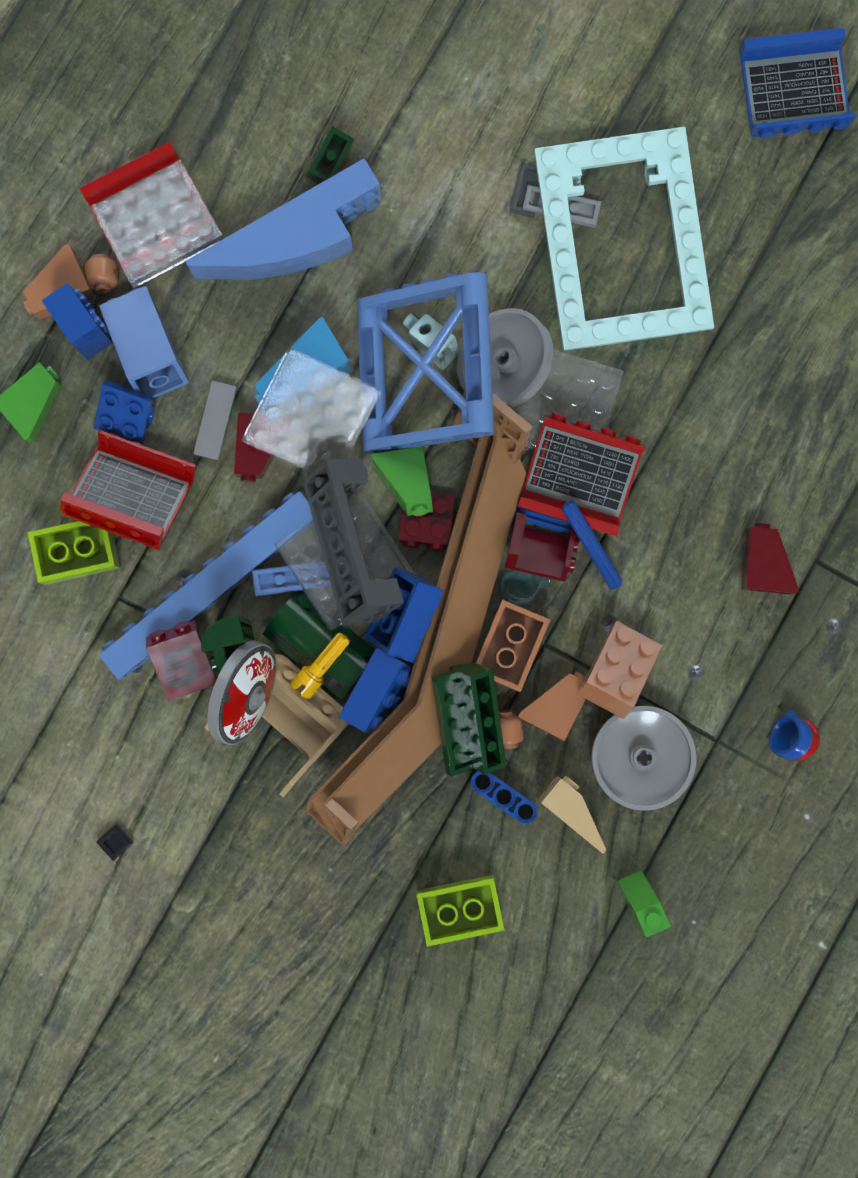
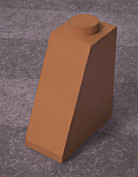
M69 243L60 249L23 291L26 297L23 303L29 315L34 314L39 320L51 315L41 300L66 283H69L73 289L78 287L87 299L95 296L93 290L86 282L85 273L76 252Z
M576 671L574 675L566 674L519 711L518 717L565 741L586 698L578 695L586 676Z

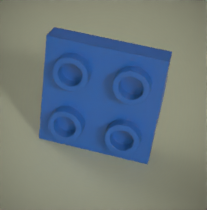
M105 380L102 383L93 428L107 433H114L126 440L143 444L146 432L152 423L155 413V407L152 406L154 397Z

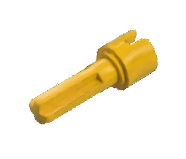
M337 633L311 666H303L293 678L290 684L294 690L298 689L301 685L305 686V689L301 692L302 697L311 699L324 683L323 675L350 643L347 636Z

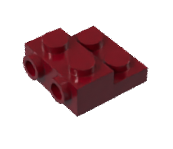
M431 493L433 512L422 516H407L402 509L399 542H404L403 546L418 548L419 544H427L429 549L444 550V546L448 547L451 538L455 495Z

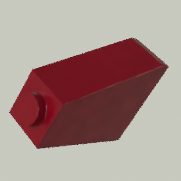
M238 413L234 474L240 478L241 482L254 483L256 479H263L291 426L292 420L290 416Z
M755 523V526L748 528L746 532L741 590L788 595L798 594L799 588L778 529H770V524Z

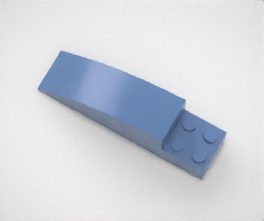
M364 158L185 262L195 279L255 280L282 276L330 262L353 251L351 236L344 224L354 221L357 218V214L362 211H371L379 205L381 201L380 184Z

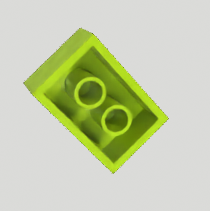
M80 521L28 532L37 580L40 584L48 585L121 568L113 533Z
M493 875L416 890L427 947L505 931Z

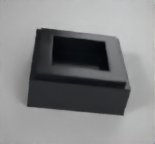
M115 824L96 841L112 861H115L134 843L118 824Z

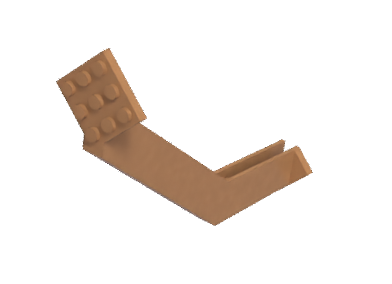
M465 388L464 393H463V397H464L465 399H466V388ZM493 394L494 434L468 439L477 448L437 583V587L444 591L441 596V602L431 619V625L422 640L420 651L416 655L404 700L308 800L305 811L344 847L352 839L355 830L442 744L431 677L448 672L451 666L472 663L526 476V471L520 457L533 428L526 418L518 415L504 400L499 399L495 394ZM458 408L453 425L462 424L460 408Z

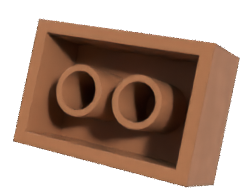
M502 600L475 664H481L493 669L494 681L496 683L521 692L550 619Z
M616 621L608 631L578 695L624 719L634 708L662 645Z

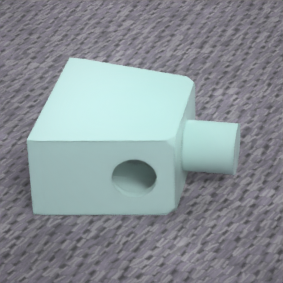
M411 313L403 322V325L410 330L409 335L413 344L424 354L443 328L428 314L423 315L420 319L414 313ZM453 334L449 336L433 360L441 370H444L459 354V347Z

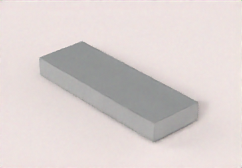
M528 185L522 210L531 211L535 215L543 216L541 197H539L537 207L532 206L535 192L540 193L539 187ZM580 196L567 197L571 223L595 228L602 201Z
M212 381L193 453L195 456L219 461L238 389L237 386Z

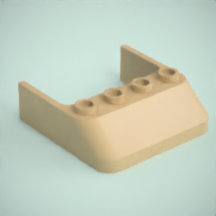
M275 654V683L269 703L262 717L304 753L308 760L281 791L280 795L284 797L349 723L338 718L343 707L322 688H319L311 699L301 696V692L305 689L304 685L294 690L290 683L300 669L285 656ZM208 723L204 727L207 731H209Z

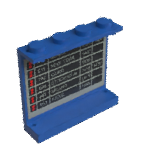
M845 28L744 39L739 52L751 137L759 136L763 139L778 133L790 136L804 130L816 133L830 127H834L835 130H841L853 122L857 115L849 111L840 46L846 38Z

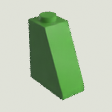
M40 362L0 395V412L24 440L30 444L36 441L62 387L57 381L60 377L50 365L45 367Z
M423 446L372 454L376 474L407 516H422L433 512Z
M641 870L617 880L636 926L646 938L671 927L659 899Z

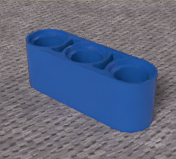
M475 771L472 774V788L481 796L523 824H529L536 819L537 808L531 800L491 772L485 774L490 779L489 785L486 788H478L475 785V779L482 773ZM502 789L509 790L511 794L510 800L506 803H500L496 798L497 793ZM523 804H528L532 808V813L527 818H522L518 815V809Z

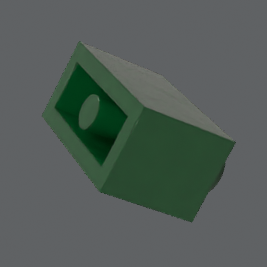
M332 126L305 177L320 184L336 175L354 139Z

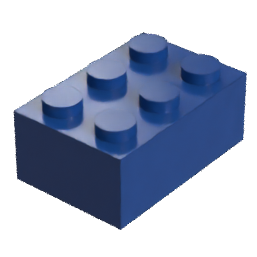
M66 283L41 300L69 342L87 360L112 344L108 337L110 333L107 325L97 315L98 312L78 287L73 289L69 283Z
M394 567L389 579L397 578L404 603L380 621L371 622L364 638L387 655L413 662L420 651L422 640L431 625V619L441 602L444 590L420 575Z
M376 648L338 718L371 735L403 701L402 695L408 686L413 668Z

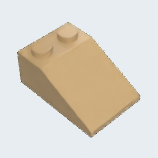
M556 776L537 800L604 854L606 848L582 795L577 792L579 786L567 776H564L563 779Z

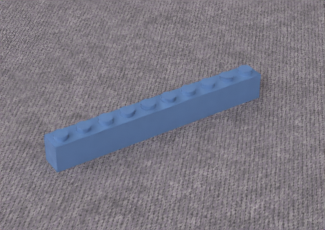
M300 491L296 494L294 492L288 494L281 501L283 505L276 511L274 508L267 511L262 516L263 521L256 527L254 524L249 526L242 532L243 538L236 543L234 541L228 543L222 549L223 554L217 559L212 557L202 565L204 570L197 575L193 573L182 582L184 585L177 592L172 590L162 598L164 602L160 606L149 608L142 614L143 620L138 624L131 623L122 631L124 635L117 641L112 639L102 647L103 652L99 657L118 680H124L150 658L146 649V637L157 630L166 631L174 628L180 622L197 620L252 574V570L259 569L314 523L309 502Z

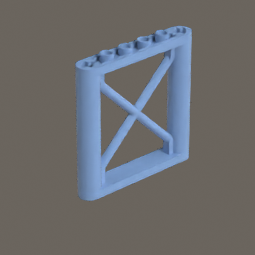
M480 272L462 275L447 274L444 275V279H425L423 284H404L402 289H383L380 294L357 299L363 452L382 453L494 434L487 274ZM456 295V308L423 357L388 323L387 310ZM461 318L463 321L466 399L431 366V363ZM384 334L417 366L388 411L386 402ZM424 374L461 409L462 424L392 435L393 420Z

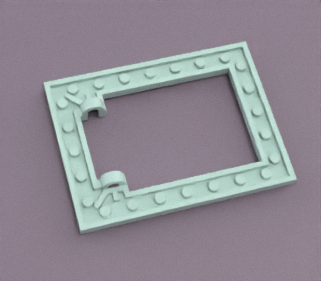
M679 127L535 148L534 156L563 351L714 329L686 128ZM645 161L644 175L647 185L666 183L684 307L585 321L567 197L584 195V185H581V170Z

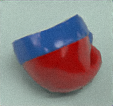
M793 710L787 711L784 717L776 722L769 738V747L774 754L783 759L803 761L812 757L820 744V734L815 725L808 719L800 718Z

